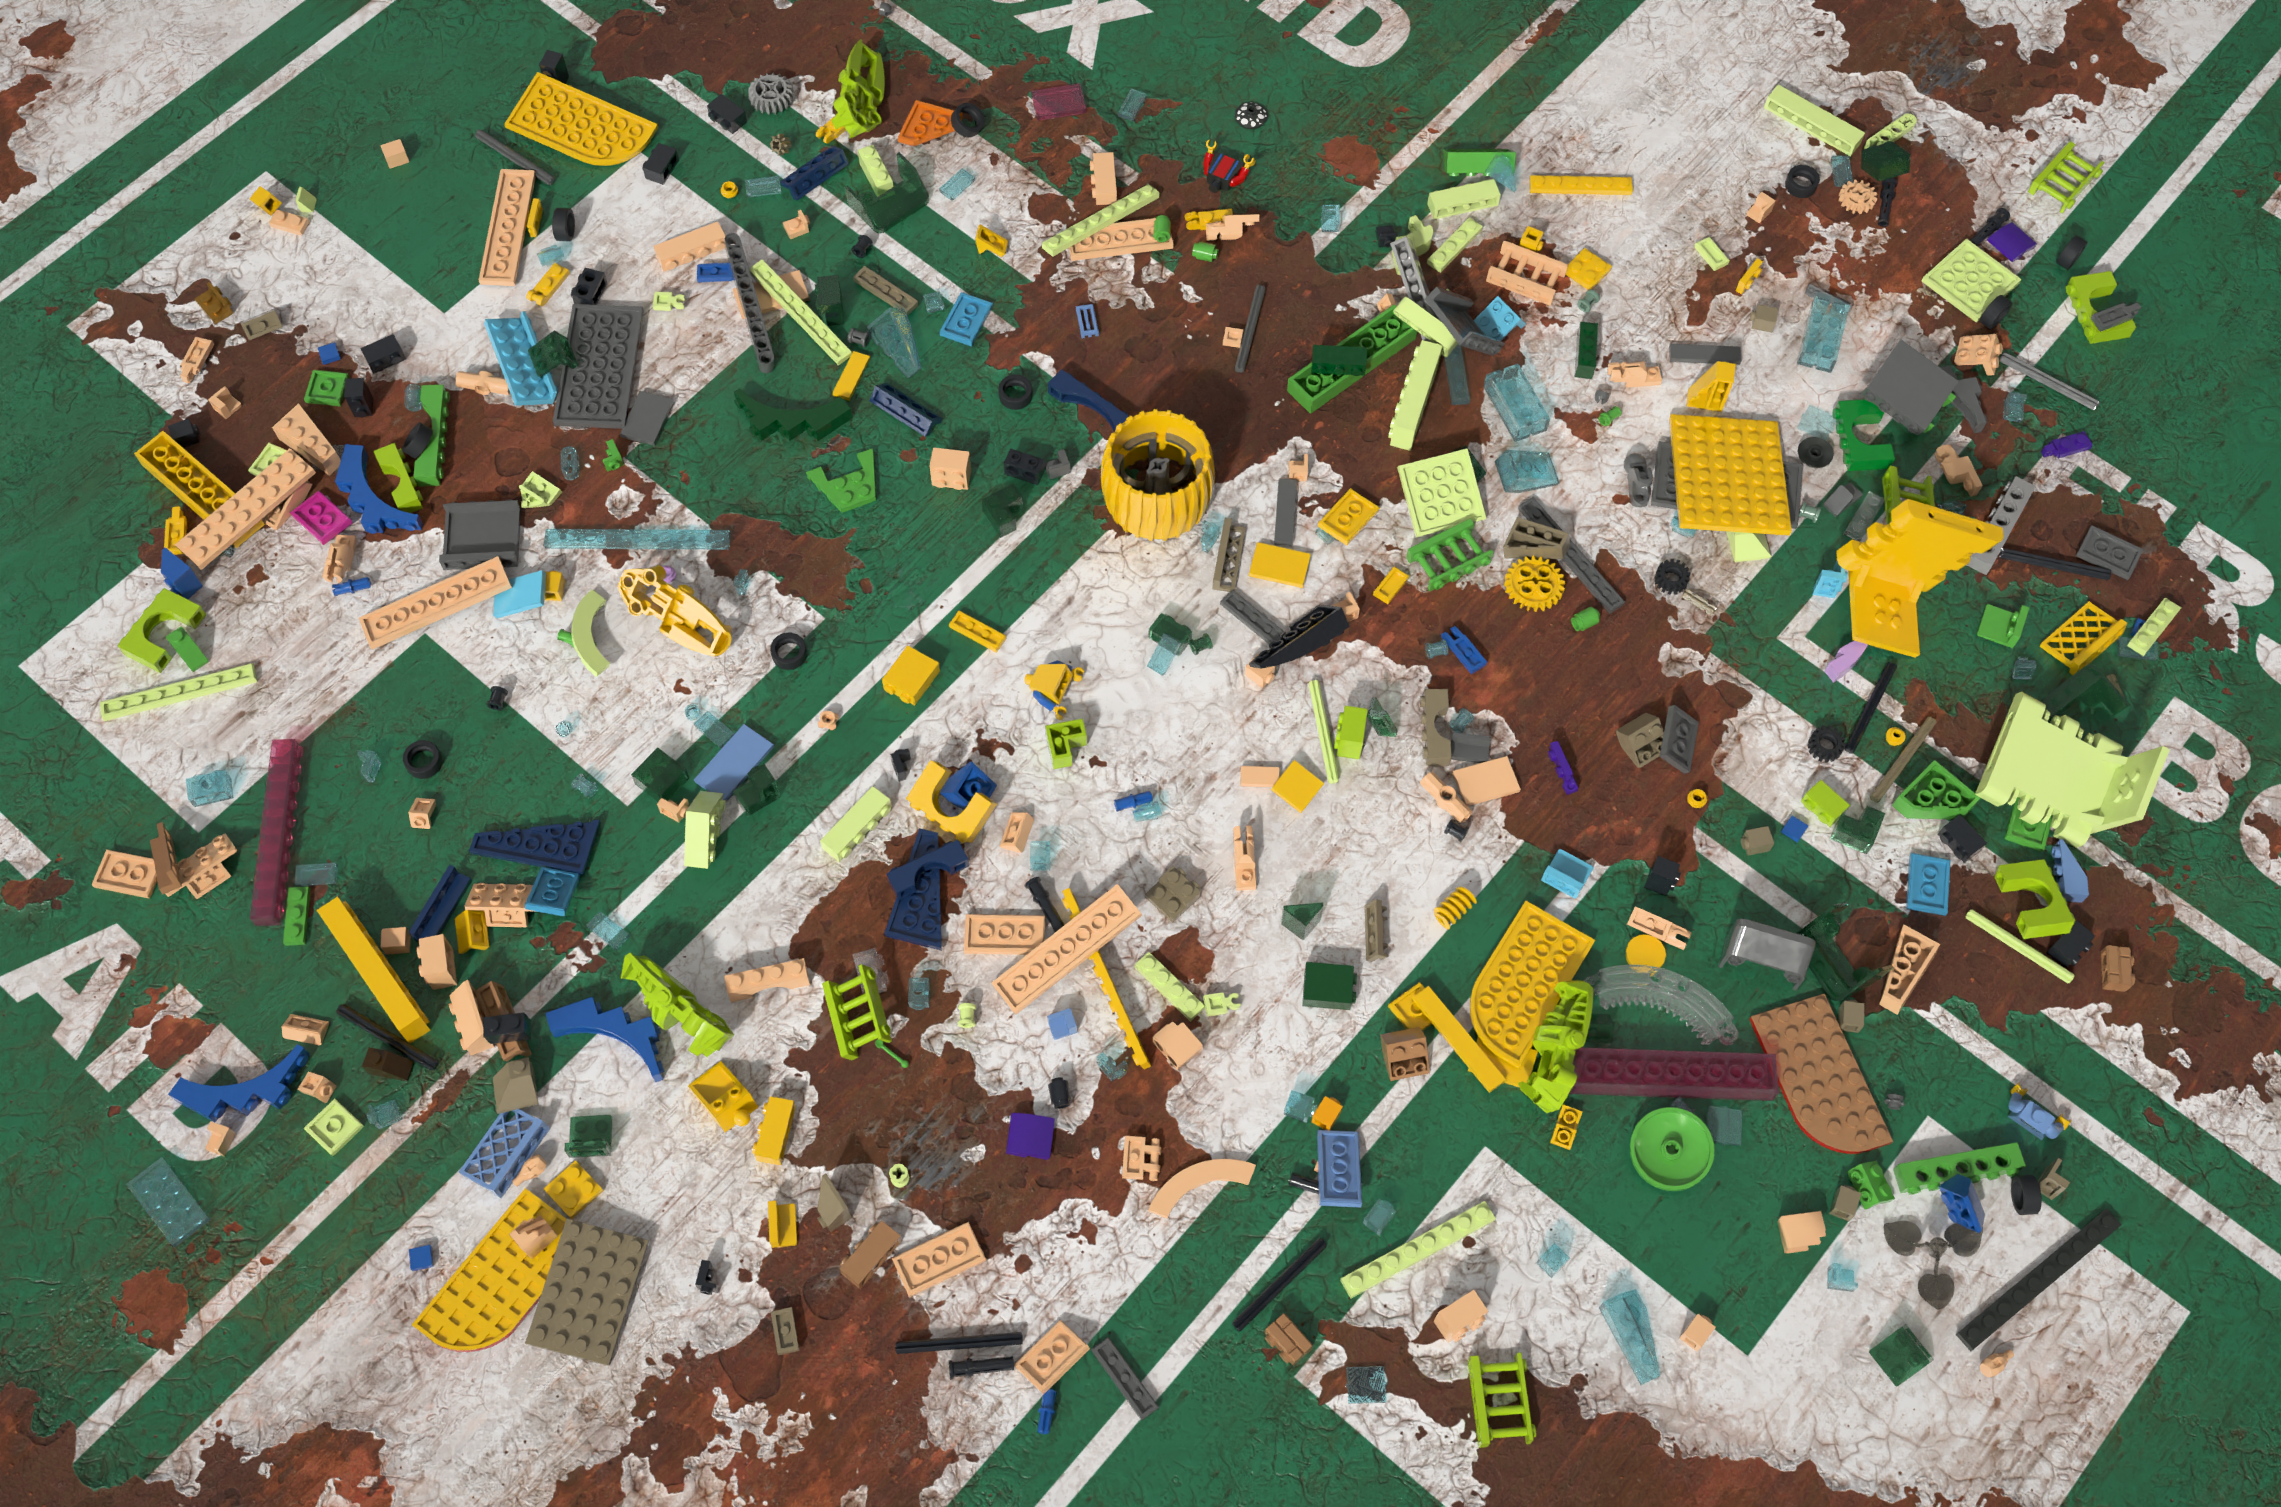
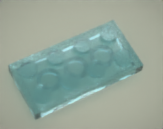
M163 1157L126 1184L173 1247L179 1245L210 1221V1218Z

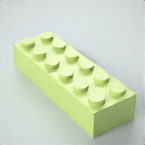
M1422 340L1420 347L1416 346L1414 359L1411 361L1409 374L1406 376L1405 386L1401 391L1400 402L1397 403L1396 414L1391 421V429L1388 438H1391V446L1411 451L1438 369L1443 345Z

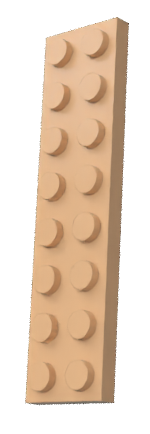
M500 170L479 276L481 285L515 286L536 178L535 170Z
M289 448L177 542L175 546L202 570L316 472Z
M497 556L359 617V621L367 642L373 650L512 588L501 560Z
M1116 884L995 979L992 985L1016 1015L1140 918L1142 914L1120 886Z

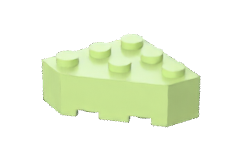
M700 791L686 810L684 866L708 869L710 864L715 861V846L717 837L720 836L721 832L720 822L722 813L726 808V800H723V793Z

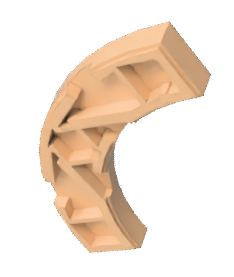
M1214 1159L1194 1164L1180 1171L1164 1184L1154 1197L1148 1211L1168 1219L1175 1205L1187 1192L1212 1181H1233L1249 1185L1256 1165L1235 1159Z

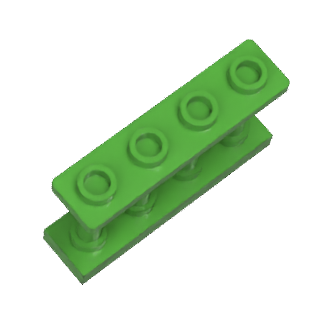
M1471 519L1408 549L1406 556L1408 562H1419L1430 577L1429 591L1438 590L1450 581L1455 582L1460 576L1466 573L1471 574L1477 568L1485 567L1491 563L1494 552L1491 549L1484 553L1471 534L1474 523ZM1461 538L1466 539L1477 557L1468 560L1456 541ZM1450 546L1462 564L1453 568L1440 549ZM1431 553L1435 554L1446 572L1437 576L1425 559V556Z

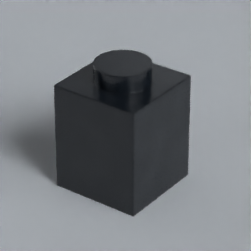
M190 419L168 426L171 438L182 448L199 443L197 436L200 435L199 429L196 424L193 425Z

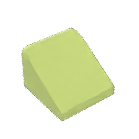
M299 187L295 201L301 212H313L317 199L303 187Z

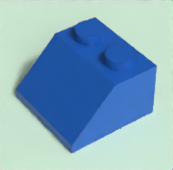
M166 547L162 549L161 574L165 578L163 582L170 588V591L186 599L191 598L203 585L187 564Z

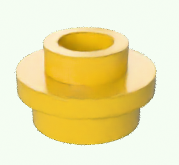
M725 182L721 187V194L726 198L735 197L738 193V187L733 182Z
M1892 727L1886 732V740L1892 746L1901 745L1905 741V733L1900 728Z
M1695 789L1690 791L1687 801L1692 807L1701 808L1706 804L1707 796L1704 791Z

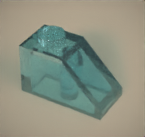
M1503 154L1500 157L1495 155L1485 173L1515 193L1517 189L1513 165L1509 163L1510 159Z

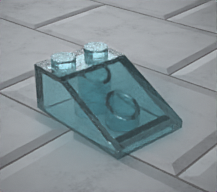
M1506 450L1495 460L1505 492L1522 493L1559 484L1549 452Z

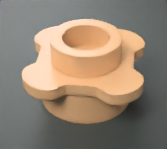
M831 711L821 712L820 721L818 722L819 728L836 729V721L839 719V715Z

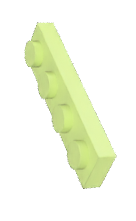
M1468 218L1430 256L1427 264L1441 273L1482 231L1483 226Z
M2164 598L2127 646L2144 656L2180 611L2181 607Z
M1150 952L1134 965L1190 1022L1205 1009V1005Z

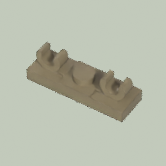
M1375 899L1364 905L1366 961L1369 962L1389 957V954H1385L1383 950L1388 947L1387 943H1383V922L1387 920V917L1382 916L1387 907L1382 906V900Z

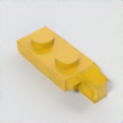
M172 507V517L166 519L164 548L166 547L174 555L183 554L175 544L186 536L187 519L180 507Z

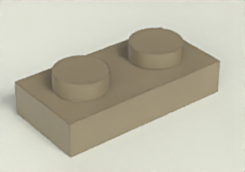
M793 1308L772 1311L771 1317L778 1355L800 1351Z

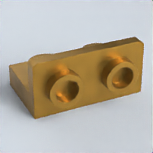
M208 282L209 290L196 297L195 301L216 325L233 314L230 308L232 304L227 297L223 298L221 296L223 293L218 286L214 287Z

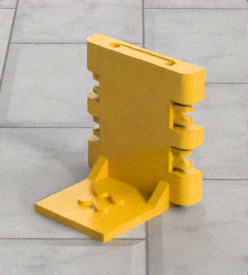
M1906 499L1891 510L1892 521L1890 525L1878 522L1872 524L1867 528L1868 539L1865 542L1851 540L1837 550V561L1843 569L1848 570L1852 640L1916 658L1920 655L1916 602L1921 591L1927 592L1945 580L1948 570H1960L1970 563L1972 554L1985 553L2001 542L2004 535L2003 527L1943 510L1929 504Z

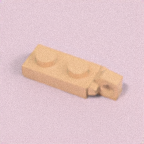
M195 337L181 362L182 373L180 377L183 382L191 383L194 375H198L214 346L212 340Z

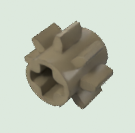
M784 134L772 136L773 140L770 143L772 152H777L778 156L789 153V149L792 146L789 137H784Z

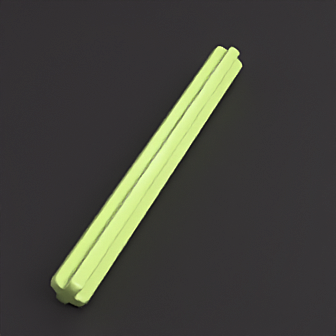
M1312 680L1309 682V689L1328 782L1330 784L1338 783L1339 777L1320 684L1318 680Z
M1970 909L1966 914V919L2066 983H2070L2073 980V973L1973 909Z

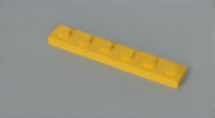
M1530 175L1529 178L1530 193L1632 195L1633 192L1632 177Z

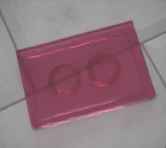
M1080 83L1031 91L1037 121L1086 113Z

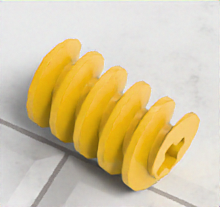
M1459 886L1439 904V907L1434 908V915L1438 922L1448 930L1451 928L1448 922L1455 924V918L1461 919L1460 913L1466 914V908H1472L1470 902L1473 904L1477 903L1476 898L1468 889Z

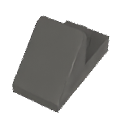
M1848 483L1846 486L1840 485L1823 506L1837 517L1861 499L1863 494L1852 483Z

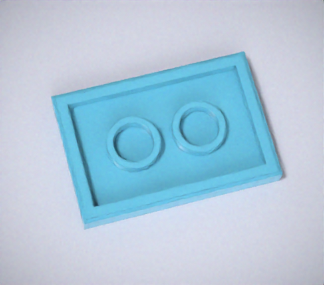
M541 570L509 579L512 588L494 597L493 616L501 618L544 606L546 573Z

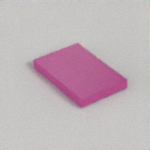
M317 491L290 512L291 516L322 545H325L353 523L345 513L320 491Z

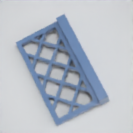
M520 1109L512 1110L515 1112L516 1120L506 1122L505 1117L510 1111L499 1114L459 1171L464 1177L486 1188L500 1198L503 1197L513 1183L512 1180L517 1177L524 1162L531 1157L550 1130L544 1121ZM522 1122H533L529 1129L522 1131ZM517 1124L518 1132L508 1135L507 1127ZM503 1129L504 1137L494 1140L493 1134L496 1130ZM519 1137L518 1145L510 1148L509 1140ZM505 1142L506 1150L496 1153L495 1144ZM491 1146V1154L481 1157L483 1148ZM506 1155V1162L497 1166L496 1158ZM492 1159L493 1168L483 1170L482 1162ZM478 1163L479 1172L469 1174L467 1171L471 1165ZM494 1172L492 1182L490 1184L485 1183L484 1175Z

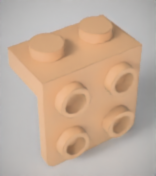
M1996 334L1963 336L1960 338L1954 363L1957 366L1983 364L1987 376L1994 375L1996 368L1999 367V355L2003 351L2002 344L1999 343Z

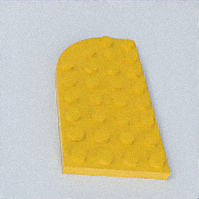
M539 72L536 73L504 124L505 128L588 164L600 166L623 163L637 156L647 147L658 129V124Z
M1525 901L1478 976L1471 992V1021L1478 1037L1485 1046L1495 1055L1519 1069L1533 1046L1532 1041L1536 1027L1543 1025L1542 1022L1546 1019V1013L1553 1012L1561 999L1560 995L1554 991L1555 986L1559 982L1572 981L1595 940Z

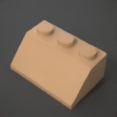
M466 980L450 995L452 1003H449V1008L452 1015L455 1014L457 1018L454 1024L457 1032H461L463 1037L460 1039L463 1050H467L472 1056L495 1046L483 1037V1017L485 1015L475 993L476 990L469 980Z

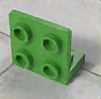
M1987 604L1977 636L2013 648L2021 637L2029 607L2022 605L2018 611L2015 610L2012 613Z

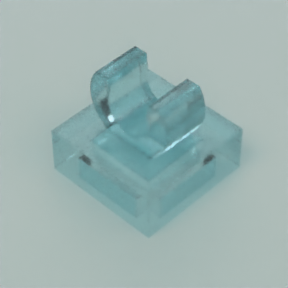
M2018 657L2011 673L2012 678L2032 679L2037 666L2035 660H2028L2027 657Z

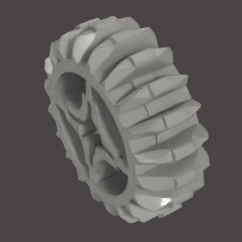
M766 72L765 76L760 75L759 79L755 78L748 90L751 105L757 111L760 110L762 114L767 112L769 115L771 112H774L776 115L777 111L782 112L783 108L788 109V105L792 104L794 98V90L790 80H787L786 76L775 75L774 72L772 75H768Z

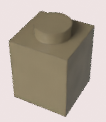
M1758 304L1756 310L1752 311L1750 315V321H1752L1751 329L1772 333L1777 321L1779 308Z
M1768 826L1746 830L1741 838V846L1746 850L1747 856L1769 852L1774 845Z
M1856 1000L1843 1001L1839 1007L1838 1024L1842 1031L1859 1033L1864 1027V1003H1858Z
M1840 1186L1835 1192L1829 1214L1850 1221L1856 1214L1861 1193L1851 1186Z

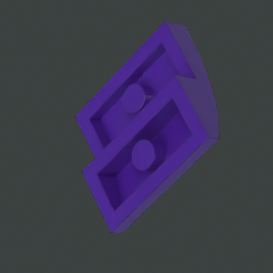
M2013 222L2003 226L1987 239L1989 243L2011 262L2020 259L2024 253L2034 249L2037 245L2034 240Z
M1011 1113L1006 1154L1024 1158L1031 1156L1048 1160L1051 1153L1055 1118Z

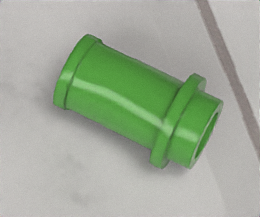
M1614 406L1606 413H1601L1598 420L1601 425L1609 426L1611 421L1621 416L1622 412L1619 407Z

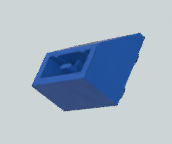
M1957 1174L1939 1186L1941 1199L1946 1204L1949 1211L1948 1216L1954 1223L1980 1233L1984 1224V1210L1972 1180Z

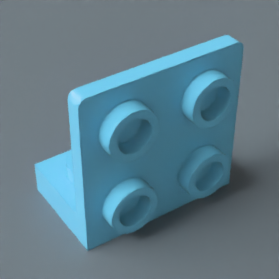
M1498 296L1474 320L1486 336L1500 341L1516 325L1521 329L1526 325Z
M1836 561L1833 570L1821 571L1813 587L1812 595L1835 598L1837 593L1841 592L1843 582L1845 583L1847 580L1848 572L1838 564V561Z
M1559 849L1551 864L1546 868L1541 881L1577 899L1594 867Z

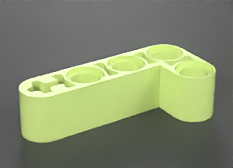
M1404 297L1393 310L1398 318L1428 340L1443 345L1441 355L1448 357L1457 346L1458 342L1445 325L1409 298Z

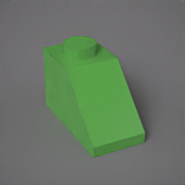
M182 626L165 636L192 672H195L209 662Z

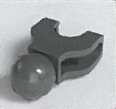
M1632 453L1624 460V469L1628 473L1629 498L1634 507H1645L1648 505V486H1652L1653 474L1651 468L1647 467L1644 456ZM1636 495H1642L1643 500H1638Z

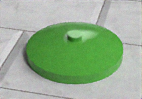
M1674 1107L1660 1108L1645 1115L1638 1122L1631 1135L1629 1148L1632 1163L1638 1174L1652 1186L1666 1191H1681L1698 1184L1709 1172L1714 1160L1715 1151L1713 1138L1703 1121L1689 1111Z

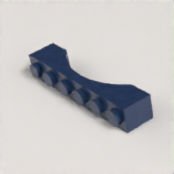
M1062 369L1048 382V393L1060 402L1081 404L1095 410L1107 420L1113 432H1115L1119 423L1122 424L1129 417L1125 411L1119 410L1112 402L1106 401L1098 392H1093L1085 383L1079 382L1072 374L1066 373Z

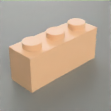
M1113 152L1093 153V160L1090 161V171H1094V174H1091V185L1095 184V188H1092V198H1096V205L1113 204L1117 202Z

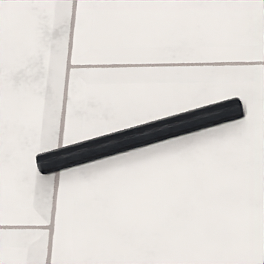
M2002 548L1999 553V557L2002 559L2103 580H2109L2111 577V570L2008 548Z
M1888 662L1845 746L1844 750L1850 754L1855 752L1897 668L1895 663Z
M345 1004L338 1006L336 1013L425 1068L429 1070L436 1069L438 1065L436 1059Z
M1318 1238L1233 1321V1327L1239 1332L1242 1331L1327 1247L1326 1242Z
M1021 1332L897 1341L895 1343V1350L897 1354L1021 1345L1023 1344V1334Z

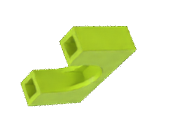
M2111 271L2071 277L2066 286V293L2072 301V307L2078 315V321L2082 324L2084 334L2090 344L2130 338L2136 328L2133 319L2100 332L2091 320L2092 315L2098 312L2093 309L2089 300L2110 296L2117 286Z
M163 588L155 596L150 606L144 610L138 621L132 625L126 636L120 640L118 648L125 656L161 673L172 658L165 649L150 642L152 630L159 623L167 620H176L196 629L205 618L206 613L200 605Z
M2045 859L1998 866L1995 880L2001 892L2033 891L2042 896L2048 905L2042 909L2020 912L2016 925L2023 939L2070 933L2075 923L2074 915L2070 913L2067 901L2062 896L2059 884L2055 882L2052 870L2047 866Z

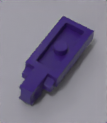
M2085 431L2052 440L2048 445L2044 446L2041 454L2044 458L2054 455L2059 459L2090 450L2093 445Z
M1559 742L1550 743L1548 756L1557 766L1555 769L1558 777L1564 781L1562 788L1567 795L1577 792L1578 786L1573 778V772Z

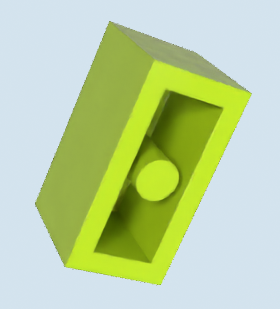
M1822 780L1818 781L1801 800L1807 810L1812 811L1822 823L1827 824L1829 827L1838 821L1850 807L1843 798Z

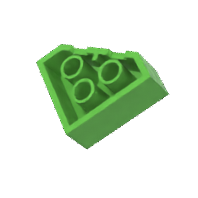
M1934 760L1897 797L1892 806L1907 819L1953 820L1958 815L1964 818L1977 804L1980 797L1975 795L1971 789Z

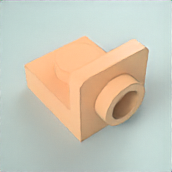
M798 210L799 217L783 222V227L790 239L809 232V218L801 210Z
M415 799L408 812L411 827L430 829V817L436 807L435 799Z
M662 798L657 803L660 813L679 823L686 817V810L690 806L685 798L679 805L671 800L666 801Z
M308 1071L297 1090L327 1103L337 1086L324 1076Z

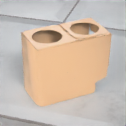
M1171 1022L1153 1036V1044L1177 1070L1203 1051L1202 1043L1184 1023L1176 1025L1174 1022Z
M1821 1211L1781 1216L1777 1222L1784 1253L1808 1251V1246L1820 1244V1237L1826 1236V1228Z
M541 1216L535 1219L531 1218L528 1221L523 1220L509 1234L531 1259L558 1237Z

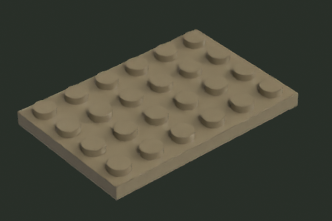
M566 1219L525 1344L609 1366L649 1240Z

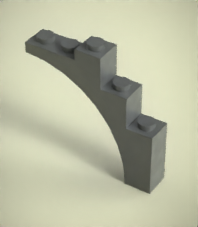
M1950 366L1940 367L1956 379L1955 373L1952 372ZM1976 377L1958 380L1959 382L1951 392L1956 396L1951 404L1963 414L1973 432L1980 433L1987 423L1986 415L1983 414L1981 402L1978 399L1982 393V387Z

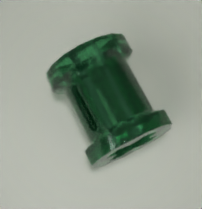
M1204 633L1198 639L1189 640V645L1194 655H1198L1200 651L1207 648H1213L1212 641L1207 633Z

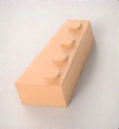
M299 403L272 427L280 441L329 476L339 467L341 460L338 454Z
M1903 925L1879 1005L1898 1015L1935 957L1940 946L1939 943Z

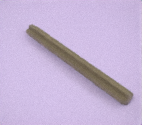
M1927 717L1871 794L1870 799L1879 803L1937 723L1935 719Z

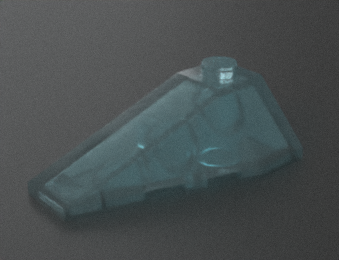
M888 308L870 323L867 328L873 341L878 346H881L885 351L884 353L895 361V365L903 374L910 378L921 369L911 323L904 308Z
M1637 1290L1624 1292L1604 1301L1600 1305L1599 1310L1640 1385L1660 1377L1647 1308Z

